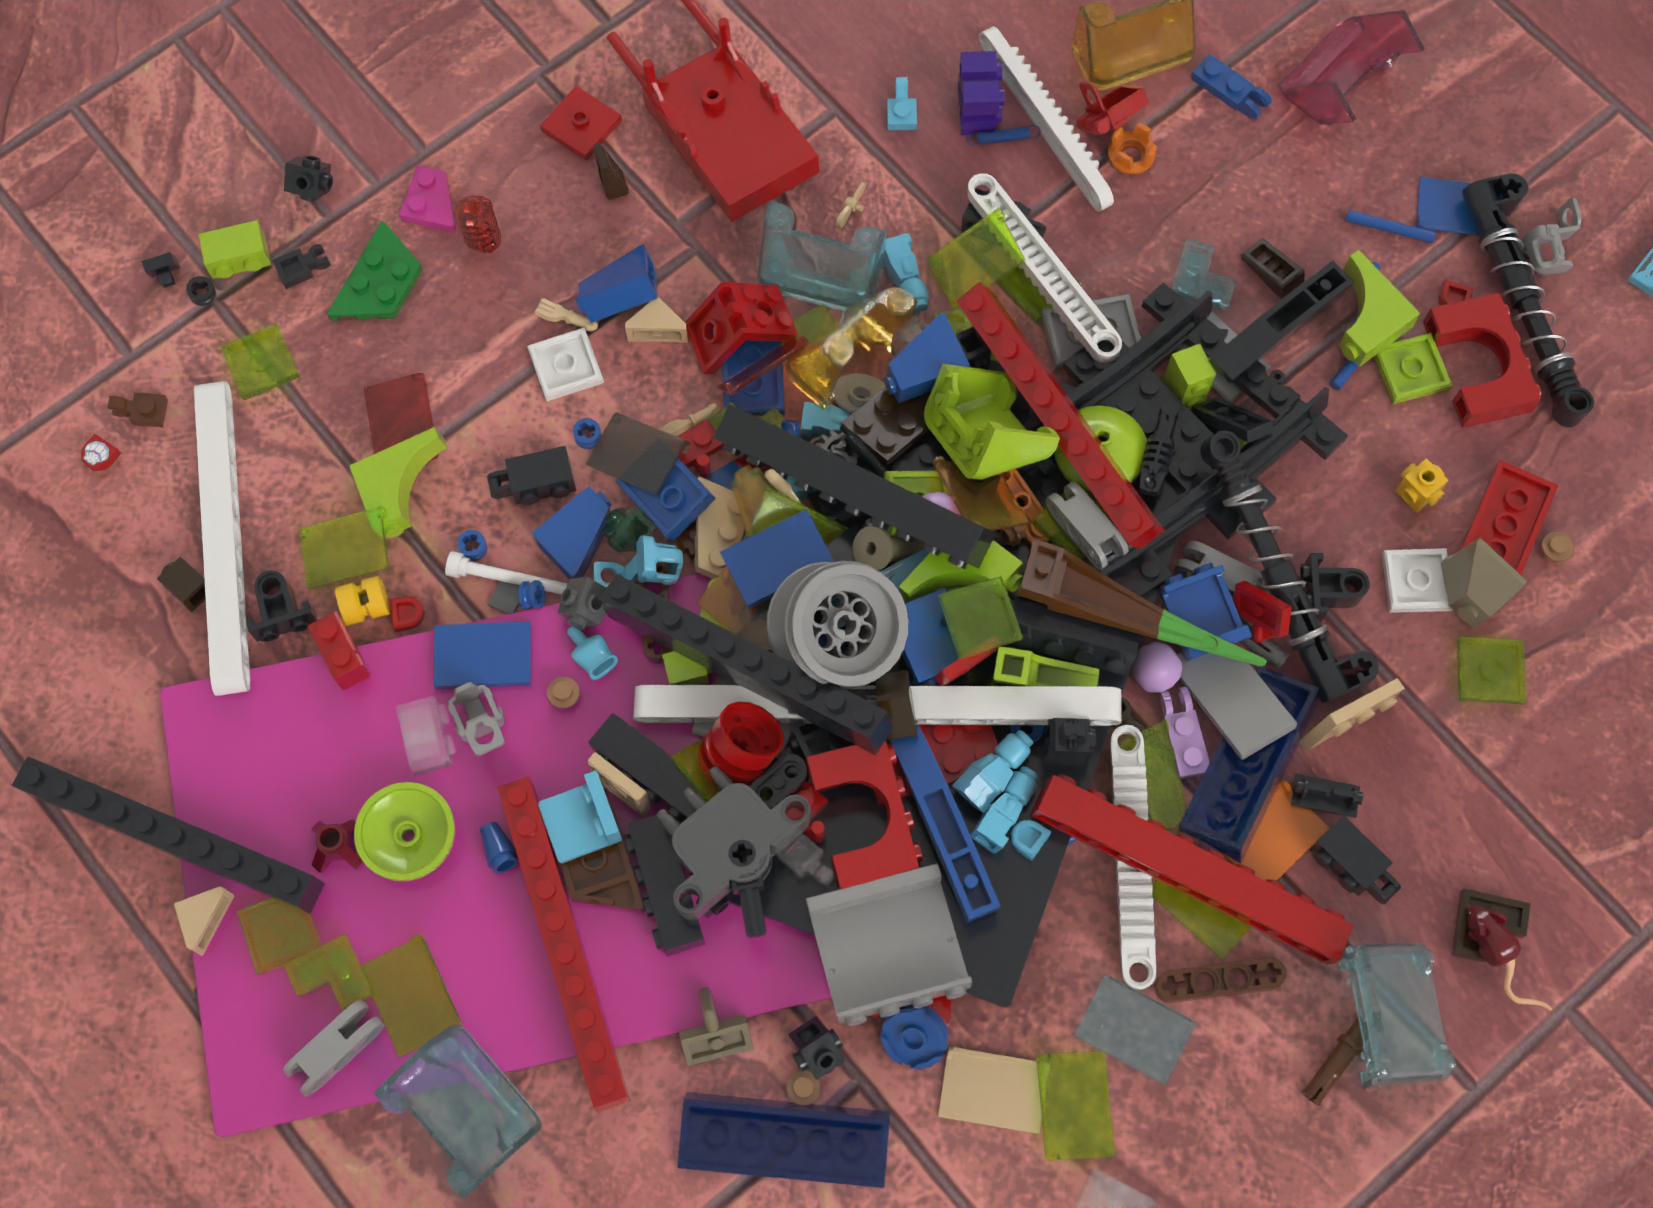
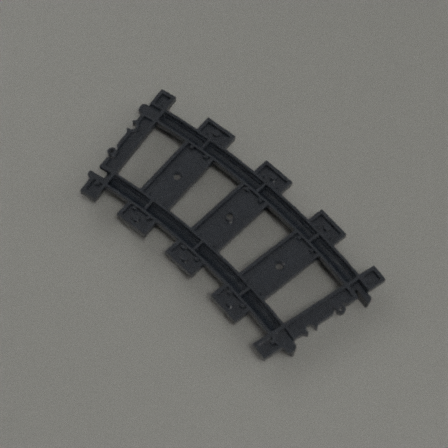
M1164 282L1142 302V308L1160 322L1159 325L1130 348L1122 341L1120 354L1113 362H1098L1083 347L1065 360L1062 368L1079 384V386L1067 393L1078 410L1089 406H1109L1119 409L1130 415L1140 425L1146 440L1151 435H1154L1159 411L1167 410L1166 421H1168L1171 411L1178 414L1179 417L1172 437L1175 449L1167 477L1180 489L1182 494L1154 513V516L1165 531L1140 550L1127 543L1129 551L1124 556H1119L1114 551L1106 555L1107 566L1099 570L1055 521L1046 506L1045 499L1053 493L1059 494L1066 501L1064 487L1071 483L1058 469L1054 454L1051 457L1058 472L1049 477H1046L1040 469L1031 475H1027L1022 467L1016 468L1075 555L1142 598L1164 585V580L1173 576L1156 552L1179 538L1205 518L1227 540L1237 534V526L1242 522L1236 507H1225L1224 503H1222L1221 488L1224 485H1219L1218 481L1221 478L1214 475L1218 473L1217 470H1212L1211 466L1207 465L1201 458L1200 448L1203 441L1214 434L1153 373L1155 369L1185 344L1189 347L1200 344L1207 358H1211L1227 344L1224 339L1227 337L1228 329H1219L1207 319L1212 311V292L1207 291L1194 304L1190 305ZM1102 340L1097 344L1098 348L1103 352H1110L1114 349L1113 343L1108 340ZM1259 361L1232 381L1234 385L1275 418L1273 421L1274 433L1251 441L1241 448L1240 453L1242 457L1238 459L1240 462L1244 460L1245 464L1242 467L1249 470L1245 473L1246 476L1251 475L1252 479L1258 480L1257 478L1300 441H1303L1326 460L1348 437L1343 430L1322 414L1328 406L1330 389L1324 387L1314 398L1305 403L1300 399L1301 396L1291 387L1283 386L1285 375L1282 371L1274 370L1267 376L1266 367ZM1018 391L1010 411L1027 431L1036 432L1044 425L1021 392ZM935 439L901 454L886 467L889 471H948L950 493L953 485L952 479L956 471L959 470L954 461L949 463ZM1216 442V452L1224 456L1225 447L1220 442ZM1258 480L1262 490L1258 492L1256 499L1264 498L1268 500L1265 507L1261 509L1262 513H1264L1275 504L1277 498ZM820 490L808 493V500L817 521H814V524L820 535L840 528L841 533H843L854 524L861 529L867 526H876L869 522L870 515L863 512L862 516L858 517L844 510L846 503L838 500L836 505L820 498ZM1084 490L1088 494V496L1094 501V503L1112 522V520L1107 515V513L1100 505L1098 500L1095 498L1093 493L1091 491ZM1265 501L1258 502L1259 506H1261ZM960 507L961 516L969 520L980 519L979 512L970 516ZM1244 524L1239 528V531L1245 527ZM969 585L948 586L957 600L1000 599L1040 603L1019 596V588L1014 592L1009 591L1002 599L995 593L980 587ZM966 633L973 649L988 640L984 637ZM1000 642V644H1001L1000 647H1007V648H1013V649H1019V650L1032 651V650H1028V649H1025V648H1020V647H1017V646H1014V645H1010V644H1006V643ZM998 650L989 656L995 667ZM1032 651L1036 655H1043V653ZM902 653L898 661L885 674L909 671ZM909 671V677H910V683H911V682L913 681V677H912V675H911V673H910V671Z

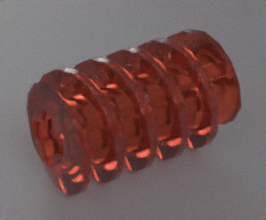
M476 195L460 200L456 206L455 214L465 244L472 250L492 253L499 247L502 236L491 200L484 196Z

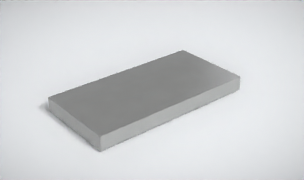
M1183 652L1177 654L1183 666L1179 680L1185 687H1188L1189 693L1241 760L1296 729L1297 722L1249 663L1212 653L1186 662Z

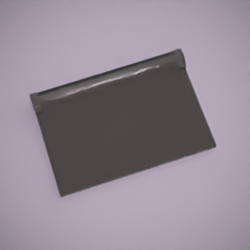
M616 412L609 421L586 465L657 496L680 453H686L690 448V443Z

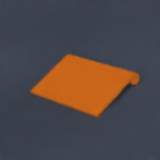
M1281 780L1215 843V847L1231 864L1235 866L1237 864L1245 865L1255 871V876L1265 881L1266 879L1277 881L1330 828L1311 809L1292 806V788L1287 781Z

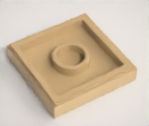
M594 752L587 760L591 772L597 770L604 788H607L608 791L640 816L645 817L652 808L647 792Z

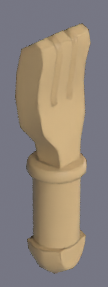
M544 298L540 300V304H538L534 312L545 320L552 322L564 320L566 324H573L581 328L585 327L586 331L589 332L598 328L597 321L591 323L588 317L574 313L573 310L568 311L563 306Z
M710 404L707 408L693 415L689 414L688 419L671 421L660 429L659 434L668 442L704 421L718 417L721 411L720 406Z
M767 470L765 478L778 491V494L784 496L800 512L807 509L809 513V508L792 491V485L786 482L775 470Z

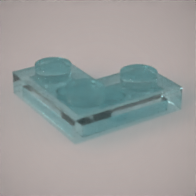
M1186 239L1171 289L1182 298L1194 302L1200 299L1207 291L1213 293L1212 307L1227 311L1237 280L1208 272L1215 246Z

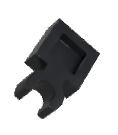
M321 244L313 245L308 250V253L304 255L299 248L272 260L286 289L313 278L311 270H323L331 265L327 256L316 259L317 256L325 253Z

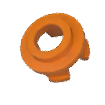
M1138 122L1134 130L1123 131V128L1119 127L1114 131L1107 150L1108 159L1114 168L1125 174H1139L1152 166L1157 146L1150 139L1151 128ZM1127 147L1136 148L1141 154V160L1133 162L1132 157L1121 151Z

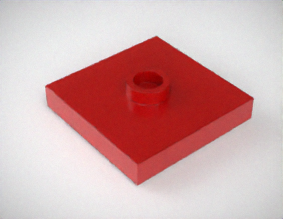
M575 86L544 120L540 128L543 133L587 161L594 153V144H602L622 121V116L578 86Z

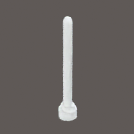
M454 551L450 552L445 568L446 576L455 578L471 574L520 585L523 581L531 583L534 580H540L545 591L562 594L568 584L470 562V558H466L463 553Z

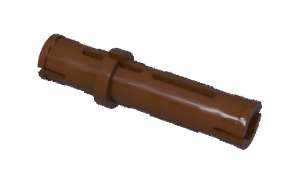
M1363 1011L1359 1013L1358 1018L1346 1034H1341L1338 1037V1045L1306 1088L1301 1091L1305 1097H1310L1309 1100L1312 1103L1320 1106L1323 1099L1354 1057L1360 1056L1363 1053V1045L1379 1026L1375 1019L1370 1021L1372 1016Z

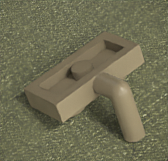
M708 988L699 990L698 997L705 1025L679 1032L687 1066L754 1049L745 1014L718 1021L711 990Z

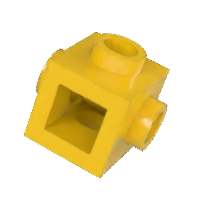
M1426 458L1418 466L1412 463L1400 474L1403 480L1395 492L1417 513L1427 504L1433 506L1445 495L1442 489L1449 480L1445 477L1443 470L1439 466L1432 464Z

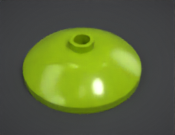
M1089 406L1079 409V412L1097 437L1103 436L1108 439V441L1102 442V444L1130 483H1132L1141 473L1140 466L1147 443L1146 436L1140 425L1130 415L1113 407ZM1057 446L1053 454L1060 472L1069 482H1076L1082 489L1090 491L1061 448Z
M414 782L392 784L372 795L361 808L354 829L355 846L362 861L377 875L393 881L416 880L433 872L448 856L455 838L454 816L445 799L432 788ZM414 832L413 840L409 842L404 841L406 833Z

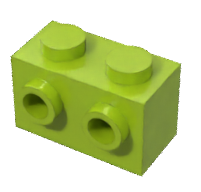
M258 220L198 234L204 265L212 279L228 278L233 274L245 271H258L262 267L271 265L266 236Z
M1200 344L1173 353L1162 380L1189 410H1192V406L1205 402L1217 373L1216 368L1209 362L1210 358H1207Z

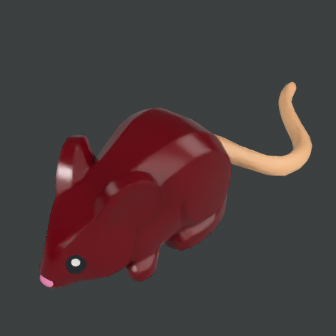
M1469 905L1467 907L1468 926L1471 931L1468 932V936L1478 942L1480 945L1478 948L1479 953L1489 965L1497 967L1506 964L1504 990L1507 996L1516 1003L1539 1005L1551 1011L1552 1008L1547 1003L1534 999L1519 998L1511 991L1510 984L1514 974L1515 959L1521 951V946L1514 934L1504 926L1507 917L1496 910Z

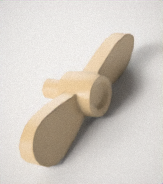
M861 182L853 197L846 198L844 209L836 221L838 227H844L851 212L856 210L863 211L864 206L859 205L858 200L863 194L867 183Z

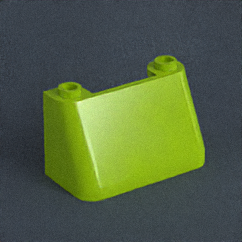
M942 364L925 406L924 419L928 428L965 477L982 480L1048 459L1056 451L1060 437L1051 427L1042 426L1036 432L1027 431L1010 411L1012 403L1017 397V389L1006 372Z

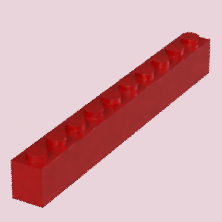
M978 282L956 300L957 304L1043 425L1051 427L1060 437L1058 446L1127 543L1140 550L1165 531L993 291L983 283Z
M1052 775L1045 781L1030 814L1031 817L1326 965L1340 962L1354 926L1345 921V917L1341 913L1331 909L1323 910L1315 906V901L1301 894L1293 895L1284 890L1285 886L1271 879H1266L1265 881L1255 876L1253 869L1241 864L1235 866L1225 861L1226 857L1223 854L1211 849L1205 851L1195 846L1196 842L1190 837L1181 834L1175 836L1165 831L1166 827L1162 823L1152 819L1146 821L1136 816V811L1122 804L1116 806L1106 801V796L1092 789L1086 791L1076 786V781L1066 775Z
M529 776L498 786L499 796L593 1108L600 1112L629 1102L631 1099L555 852L538 806L539 800L535 787Z

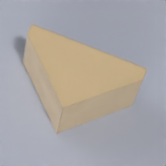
M659 297L649 302L625 322L628 341L688 343L686 323Z
M219 886L174 903L186 947L198 955L203 956L235 896L227 889Z

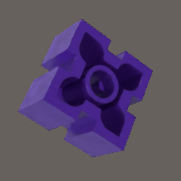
M996 51L961 52L957 84L961 135L996 130L997 122H1002V106H1004V88H1000V81H1002L1003 75L1002 63H997Z

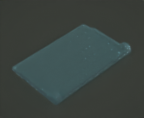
M1105 974L1074 1036L1166 1085L1196 1022Z

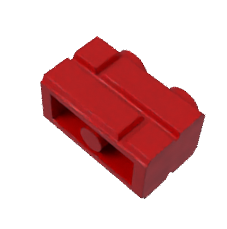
M337 612L331 613L307 626L334 680L342 690L348 689L371 676L344 621Z

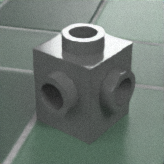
M589 577L569 579L566 589L561 594V603L557 614L568 619L567 623L578 629H585L586 626L600 625L606 612L599 601V597L606 587Z

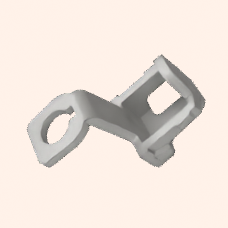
M1570 198L1558 209L1557 215L1560 228L1558 224L1540 225L1532 229L1521 239L1524 244L1522 253L1529 257L1534 271L1539 276L1566 273L1573 267L1572 261L1564 260L1565 251L1561 241L1570 238L1581 227V212L1576 198ZM1569 209L1573 213L1572 226L1567 223L1566 219ZM1541 244H1551L1553 260L1544 262L1540 249Z
M472 682L455 688L454 697L448 701V708L457 724L455 729L458 736L463 741L469 742L476 756H481L501 747L505 743L500 727L504 725L505 715L501 707L497 708L490 689L486 685L476 686ZM482 692L485 693L494 713L492 717L487 712L485 713L478 698V695ZM458 703L464 705L470 719L466 722V729L454 706ZM490 732H494V737L488 744H479L475 740Z

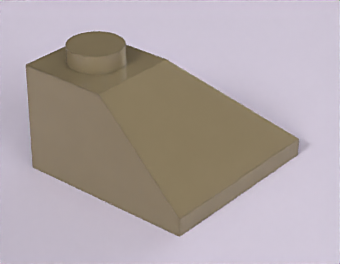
M1478 538L1441 562L1448 605L1471 627L1490 618L1527 583V580L1481 538Z

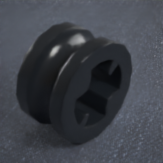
M204 276L194 277L187 284V295L198 306L208 305L216 297L213 283ZM197 288H205L207 293L205 295L197 294L195 290Z

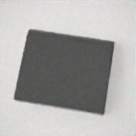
M500 581L488 606L505 614L515 613L520 604L518 598L519 585Z

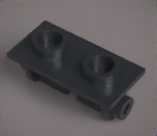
M1295 774L1291 800L1292 806L1353 818L1357 817L1358 805H1361L1363 801V792H1360V786Z

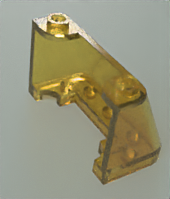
M1163 0L1115 16L1112 9L1103 2H1092L1080 6L1071 49L1087 81L1093 83L1098 90H1106L1190 61L1196 46L1194 0Z
M890 287L849 307L790 355L784 369L785 376L824 410L835 398V385L842 368L853 356V346L860 342L870 351L875 345L887 346L886 349L892 352L900 345L918 300L902 288Z

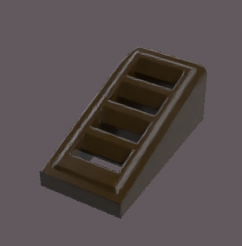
M601 143L594 144L599 177L606 197L611 200L629 194V188L621 168Z
M1264 238L1241 254V259L1281 299L1305 282V270ZM1265 252L1267 255L1258 261L1256 258ZM1271 261H1274L1273 264H1271L1269 267H1266L1267 264H1269ZM1280 269L1283 270V271H1282L1281 273H1279L1278 275L1275 274V273H1277Z

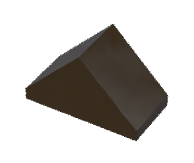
M909 671L884 674L875 681L876 704L888 711L893 726L886 741L918 736Z

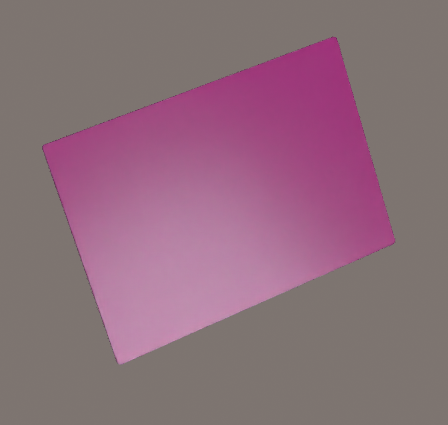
M729 572L728 578L723 585L724 587L730 586L735 604L729 605L732 616L738 615V609L744 602L740 591L734 588ZM702 574L678 578L676 583L668 585L669 601L700 616L708 584L712 579ZM661 583L646 585L645 588L658 594L661 592L663 585ZM560 603L464 623L530 621L532 624V686L487 687L493 695L497 708L501 707L505 715L504 725L500 727L505 743L501 747L481 756H476L469 742L463 741L456 732L455 727L457 724L448 708V701L454 697L455 689L435 690L433 687L434 630L357 646L371 676L344 690L334 680L322 654L250 669V690L247 692L215 696L210 678L168 686L161 690L160 698L175 818L309 873L325 883L311 914L181 860L186 899L219 886L235 895L203 956L192 951L214 1131L217 1136L228 1137L578 1056L520 862L507 872L494 873L493 869L487 866L480 829L488 823L497 822L514 845L497 789L498 786L529 776L540 802L587 784L584 775L591 772L587 760L594 753L588 741L612 713L616 714L670 755L688 772L710 799L721 791L720 787L710 780L700 767L697 754L699 745L705 737L693 734L692 731L695 723H645L633 720L636 686L670 685L664 663H653L645 656L642 634L609 618L607 613L600 625L586 626L585 629H580L587 638L600 634L610 651L618 658L617 665L608 674L600 679L593 680L571 656L577 645L567 634L568 629L572 627L567 623L568 619L557 614ZM751 609L748 617L752 618L756 614L757 609ZM655 641V646L649 649H654L655 654H660L661 648L665 646ZM714 671L708 673V685H713L717 676H723ZM558 677H569L579 687V699L570 708H556L547 697L549 684ZM480 693L478 698L485 713L487 712L490 717L494 716L485 693ZM458 703L454 706L466 729V722L470 719L464 705ZM490 732L475 740L479 744H488L492 741L494 732ZM401 782H414L426 785L445 799L453 813L455 838L452 848L443 863L433 872L422 878L411 881L389 880L374 873L364 862L357 869H354L345 860L331 861L329 867L321 873L311 865L317 850L316 833L311 830L319 820L325 825H340L352 819L356 821L366 801L386 786ZM608 791L635 875L633 867L639 865L636 853L629 854L624 835L630 834L628 824L655 816L660 810H667L668 808L661 802H658L656 805L650 802L652 807L645 817L640 816ZM406 833L404 841L409 842L413 840L415 833ZM353 838V851L358 854ZM558 862L615 1048L678 1034L681 1031L705 1025L698 992L702 988L711 990L718 1021L744 1014L748 1018L832 998L814 935L764 917L766 934L758 938H748L745 932L742 908L729 904L719 915L713 913L708 918L704 915L698 918L705 945L667 956L664 948L657 949L652 930L658 927L655 917H648L646 909L638 911L572 902L561 865ZM682 864L683 871L687 880L691 875ZM645 884L638 885L641 897H648ZM691 894L692 901L695 907L697 905L696 900L699 897L695 894ZM362 999L369 1006V1010L356 1026L360 1028L371 1018L378 1017L384 1023L383 1030L318 1091L308 1097H304L300 1089L309 1076L302 1070L295 1075L287 1077L282 1071L284 1066L348 1006Z

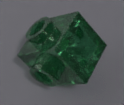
M636 507L616 508L606 517V525L600 533L608 539V545L620 553L637 551L636 543L639 537L642 535L650 536L656 526L647 519L644 512Z

